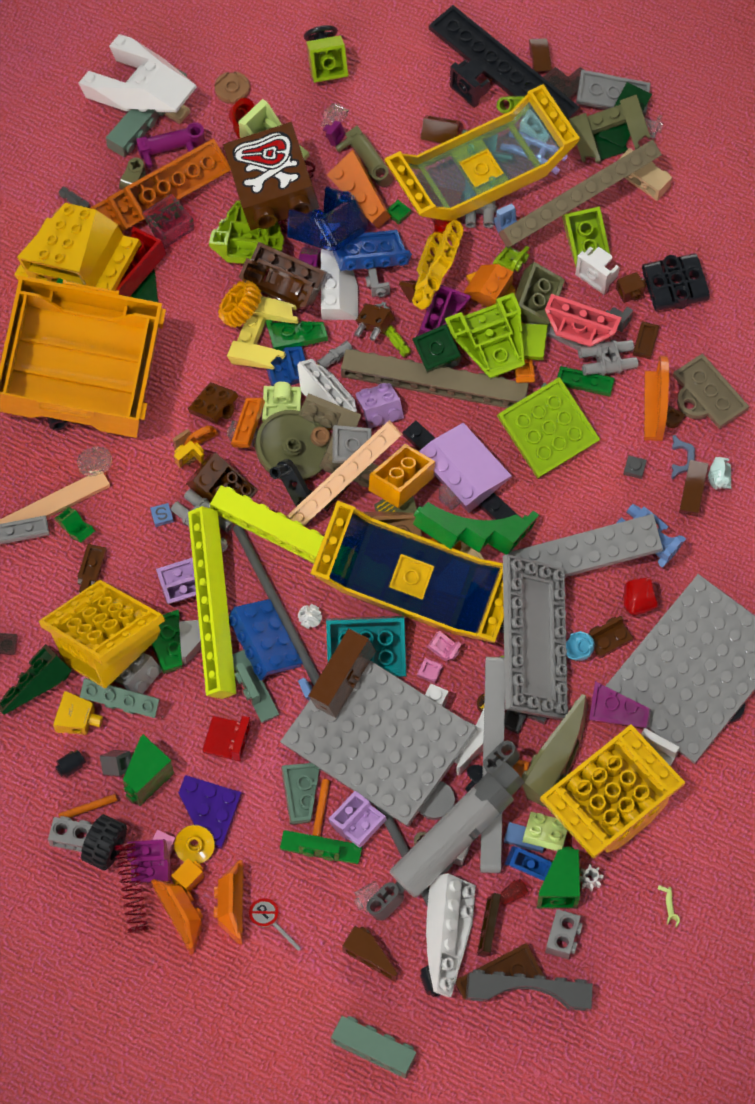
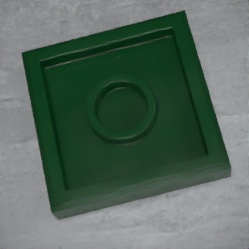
M447 324L412 338L427 373L461 358Z

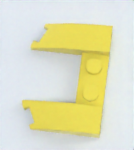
M262 296L255 314L243 324L237 341H233L227 354L231 364L274 369L271 362L276 357L284 359L286 356L283 351L257 345L266 320L298 324L299 319L297 316H293L292 310H297V307L287 302Z

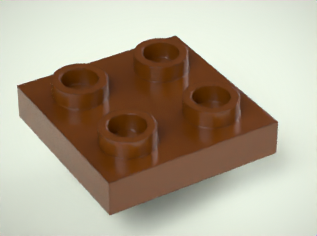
M210 382L187 409L190 414L217 423L220 418L229 419L233 415V403L239 396L236 391Z

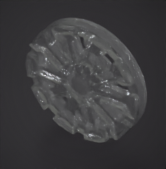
M94 446L91 449L87 448L77 458L78 469L86 476L100 475L106 472L112 464L111 453L108 449Z

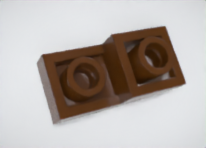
M547 38L529 39L533 70L537 73L551 72V58Z

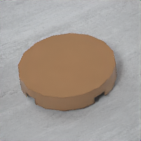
M225 72L215 81L216 96L224 103L235 104L239 99L246 98L249 95V81L245 75L239 72Z

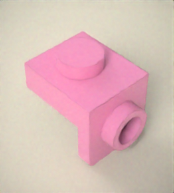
M438 631L427 648L443 661H447L457 657L462 644L459 641L453 642L441 631Z

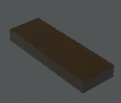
M493 893L487 898L477 950L478 956L485 957L491 952L501 894Z

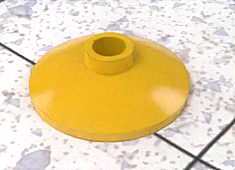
M190 825L180 830L174 842L175 852L182 861L185 862L189 859L199 864L211 857L215 847L214 838L210 831L199 825ZM197 840L198 844L194 846L191 844V841Z

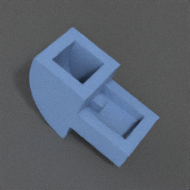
M512 203L496 210V217L493 219L498 233L517 221L516 208Z

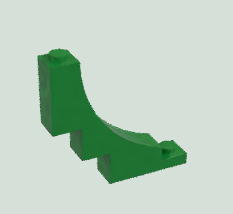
M427 502L423 507L419 506L414 513L416 518L413 525L449 549H452L459 541H462L479 553L487 544H490L503 554L509 555L533 528L539 514L532 511L528 516L524 515L523 518L515 514L498 520H475L454 515Z

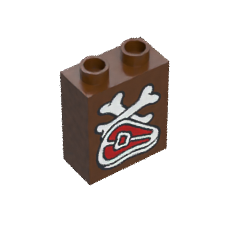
M292 121L223 144L250 230L258 228L268 229L274 226L276 222L291 217L301 218L308 215L312 210L320 208Z

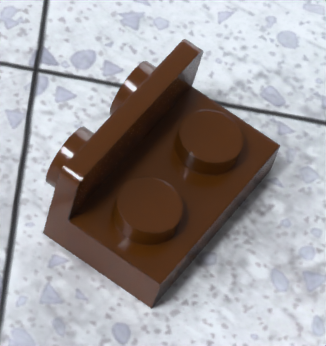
M622 616L612 617L606 624L601 627L596 626L589 631V635L594 639V651L599 659L633 641V637L623 624L624 618Z

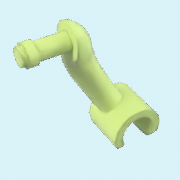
M659 885L658 890L667 892L666 906L669 916L667 925L671 919H674L677 922L676 928L679 925L680 918L674 914L671 887L665 888Z

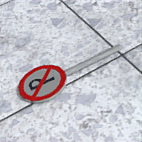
M267 898L258 899L253 902L249 909V918L252 923L263 928L273 925L298 951L301 950L300 946L276 923L279 916V909L276 903Z

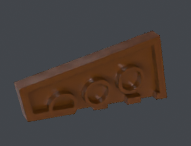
M527 943L475 969L484 970L485 974L493 975V972H505V976L513 977L517 973L525 974L526 978H534L535 975L544 976ZM468 974L456 979L455 982L463 1000L466 999Z

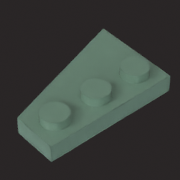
M312 763L283 765L281 771L290 824L310 823L319 768Z

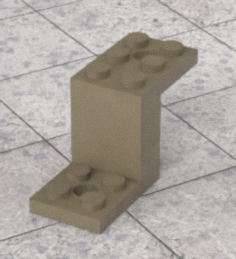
M309 393L299 413L300 416H303L308 421H315L323 427L332 429L334 425L357 427L361 417L359 413ZM333 432L319 466L328 473H333L342 465L341 463H332ZM371 463L353 481L359 483L362 487H369V475L378 465Z

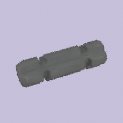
M62 187L59 190V196L64 199L67 198V201L71 204L86 208L91 207L89 202L83 200L74 192H69L68 188Z

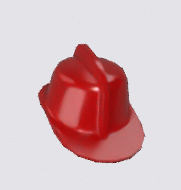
M249 98L239 99L229 110V119L239 139V121L255 106Z

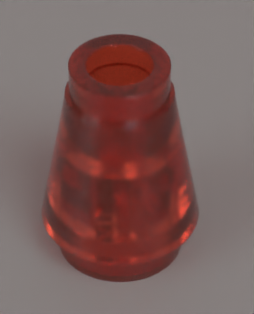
M520 878L518 880L514 879L501 892L500 901L505 906L525 897V894L529 891Z

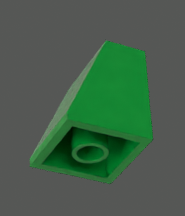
M573 847L558 849L540 888L537 908H578L580 899L579 849H574Z

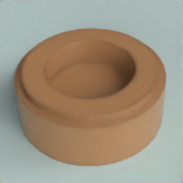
M316 427L313 429L310 439L316 446H325L330 439V433L324 427Z

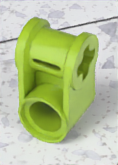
M525 96L501 97L496 104L498 111L501 113L512 111ZM505 100L510 104L508 109L504 107Z

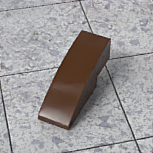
M694 460L689 461L679 513L698 517L708 463Z

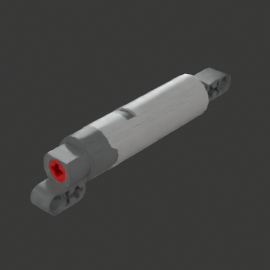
M507 740L501 742L485 758L483 766L487 773L390 869V874L397 882H389L383 885L369 899L366 905L368 912L376 920H385L403 902V892L405 890L417 898L514 801L512 795L525 782L512 768L520 758V752L513 742ZM512 750L511 754L505 755L507 751ZM381 905V909L375 912L376 907Z

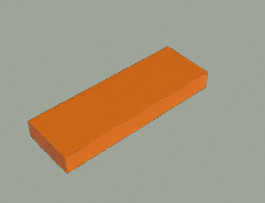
M263 398L245 399L231 441L233 447L250 448L265 404Z

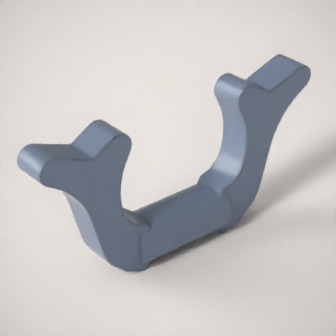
M673 435L672 440L674 444L672 449L682 448L687 451V464L685 466L672 464L673 472L671 478L675 479L677 475L688 471L690 460L695 461V448L693 445L682 442L676 435Z

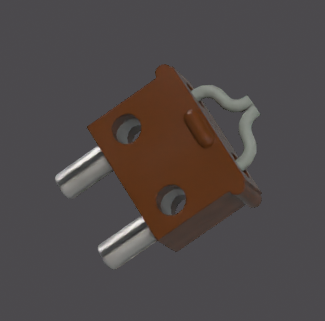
M386 302L375 305L363 304L364 307L356 319L359 325L354 333L356 337H360L363 330L372 331L369 337L371 341H375L379 333L385 335L390 324L395 320L393 313L386 306Z

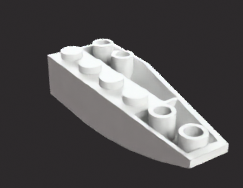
M449 873L439 875L430 884L426 924L427 956L433 990L435 993L448 998L452 996L472 927L476 885Z

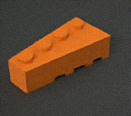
M352 150L327 176L379 229L391 215L372 183L362 161Z

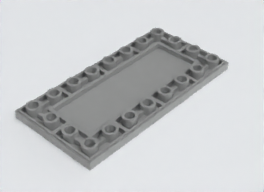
M508 554L504 555L505 709L562 721L568 713L564 568Z

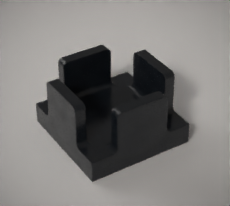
M464 60L459 65L455 62L450 66V87L475 108L479 105L480 98L489 92L490 81L486 79L480 84L476 80L484 70L473 60L469 62Z

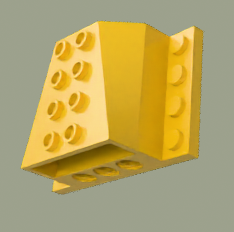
M64 203L55 211L52 218H46L38 234L17 256L20 265L14 275L16 279L20 275L56 282L60 278L68 282L116 291L141 242L139 239L124 236L118 224L99 211Z
M98 580L38 622L41 628L51 633L63 661L69 667L106 689L157 640L161 631L159 625L165 619L161 613L106 582Z
M630 724L544 793L540 800L589 855L595 859L604 850L609 853L622 847L648 826L668 804L669 797L685 785V781Z

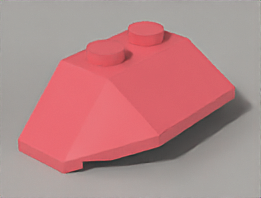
M551 294L545 308L556 336L588 347H592L615 335L621 321L619 316Z

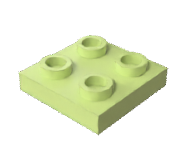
M277 382L274 386H264L263 399L265 404L262 413V423L269 416L279 411H300V387H291L287 382Z
M531 812L522 842L558 851V849L564 847L568 830L557 818Z

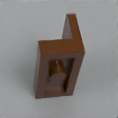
M426 115L423 118L421 139L444 143L457 137L461 121Z

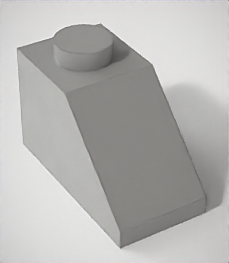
M199 620L179 622L183 665H187L201 650Z

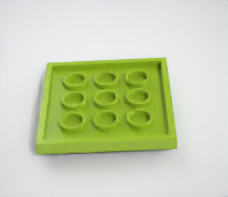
M560 377L497 415L537 479L600 441V438Z

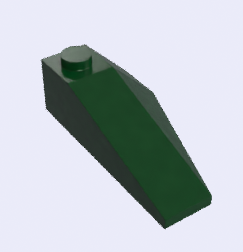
M47 644L29 661L31 665L25 673H20L17 685L10 687L0 700V712L3 715L57 686L61 681H65L69 677L72 669Z

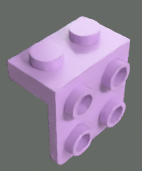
M381 383L373 388L362 389L355 394L364 411L368 428L384 425L389 420L393 422L404 418L400 398L390 383Z

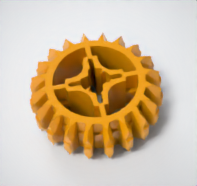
M249 280L246 283L239 281L237 285L234 284L228 293L225 294V297L221 300L222 303L219 305L218 317L223 323L236 328L242 326L243 323L245 324L248 319H251V316L255 314V310L258 308V304L261 302L262 294L259 287Z

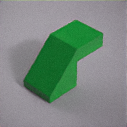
M68 507L54 518L73 540L80 543L95 532L93 527L85 523L73 508Z

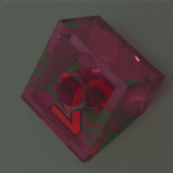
M170 194L142 212L154 237L162 240L164 248H167L194 230L193 218L173 194Z

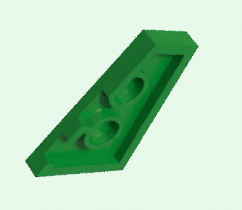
M266 320L273 349L283 351L285 347L306 346L328 341L323 322L301 321L295 324L287 322L272 323L271 320Z
M179 609L163 614L165 621L159 625L161 631L157 640L151 645L163 674L182 668Z

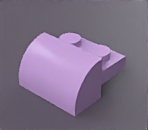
M193 558L156 569L167 605L196 596Z
M354 791L328 820L332 827L346 841L350 840L361 848L387 819L385 815L371 806L370 801Z

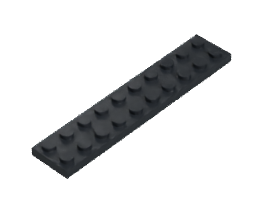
M454 5L429 24L431 32L468 62L470 60L476 62L483 68V74L510 96H526L528 91L544 84L568 121L580 112V107Z

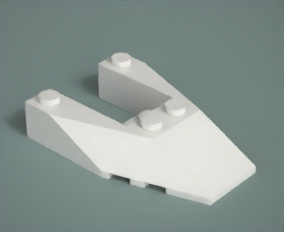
M121 34L115 38L109 47L116 61L137 68L127 82L124 83L88 71L79 82L85 98L123 111L138 109L139 112H146L148 109H154L156 112H177L197 88L192 81L164 58L133 38Z

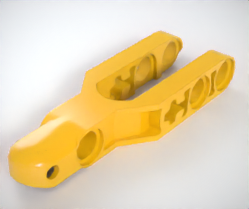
M457 220L448 223L443 234L434 232L426 241L417 267L419 277L412 299L413 304L418 309L424 310L430 306L435 292L440 288L444 275L453 264L463 234V226ZM434 237L437 238V240L439 241V244L436 243ZM430 250L434 253L435 257L431 255Z

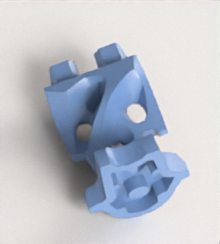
M634 504L626 511L633 519L653 514L646 507L643 506L641 509ZM654 514L656 524L659 526L658 533L663 548L662 552L654 554L660 558L658 564L663 568L678 552L686 538L680 535L671 538L663 534L662 531L664 529L667 530L668 526ZM621 517L617 523L624 522L626 520H624Z

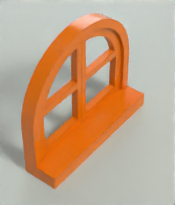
M659 356L656 371H645L644 440L663 441L669 396L668 356Z

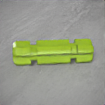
M390 325L385 335L390 338L389 340L395 348L400 350L399 353L402 357L410 355L411 349L408 345H405V341L398 332H395L394 327Z

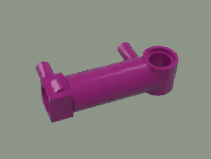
M194 122L184 129L148 138L147 136L137 138V148L141 159H144L146 168L153 166L151 156L154 154L185 146L188 152H190L194 147L204 144V127L200 123Z

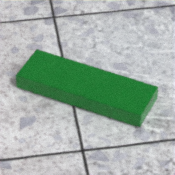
M560 366L558 377L561 378L568 388L611 396L615 380L613 377L599 374L584 376L581 370Z

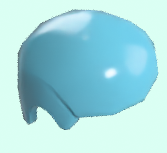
M582 631L570 634L569 639L566 641V656L575 661L588 659L594 651V639L588 633Z

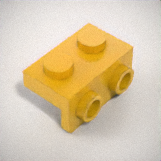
M190 441L185 446L183 444L174 451V460L179 468L193 457L201 464L204 462V450L198 443L194 444Z

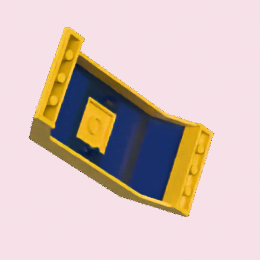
M337 501L311 570V575L346 595L445 632L495 643L504 618L503 563L480 559L453 548L449 549L440 543L373 519L356 509V507Z

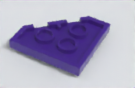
M185 775L178 792L179 797L193 824L209 830L214 838L215 847L222 849L242 793Z

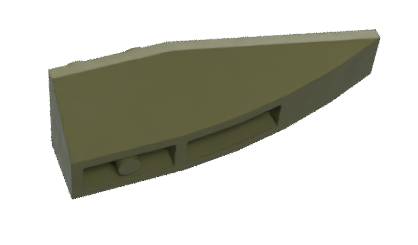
M582 694L574 702L573 707L542 746L538 754L533 756L529 769L522 774L521 778L525 782L522 786L527 799L546 807L540 800V797L568 775L575 760L586 724L588 710L586 695Z

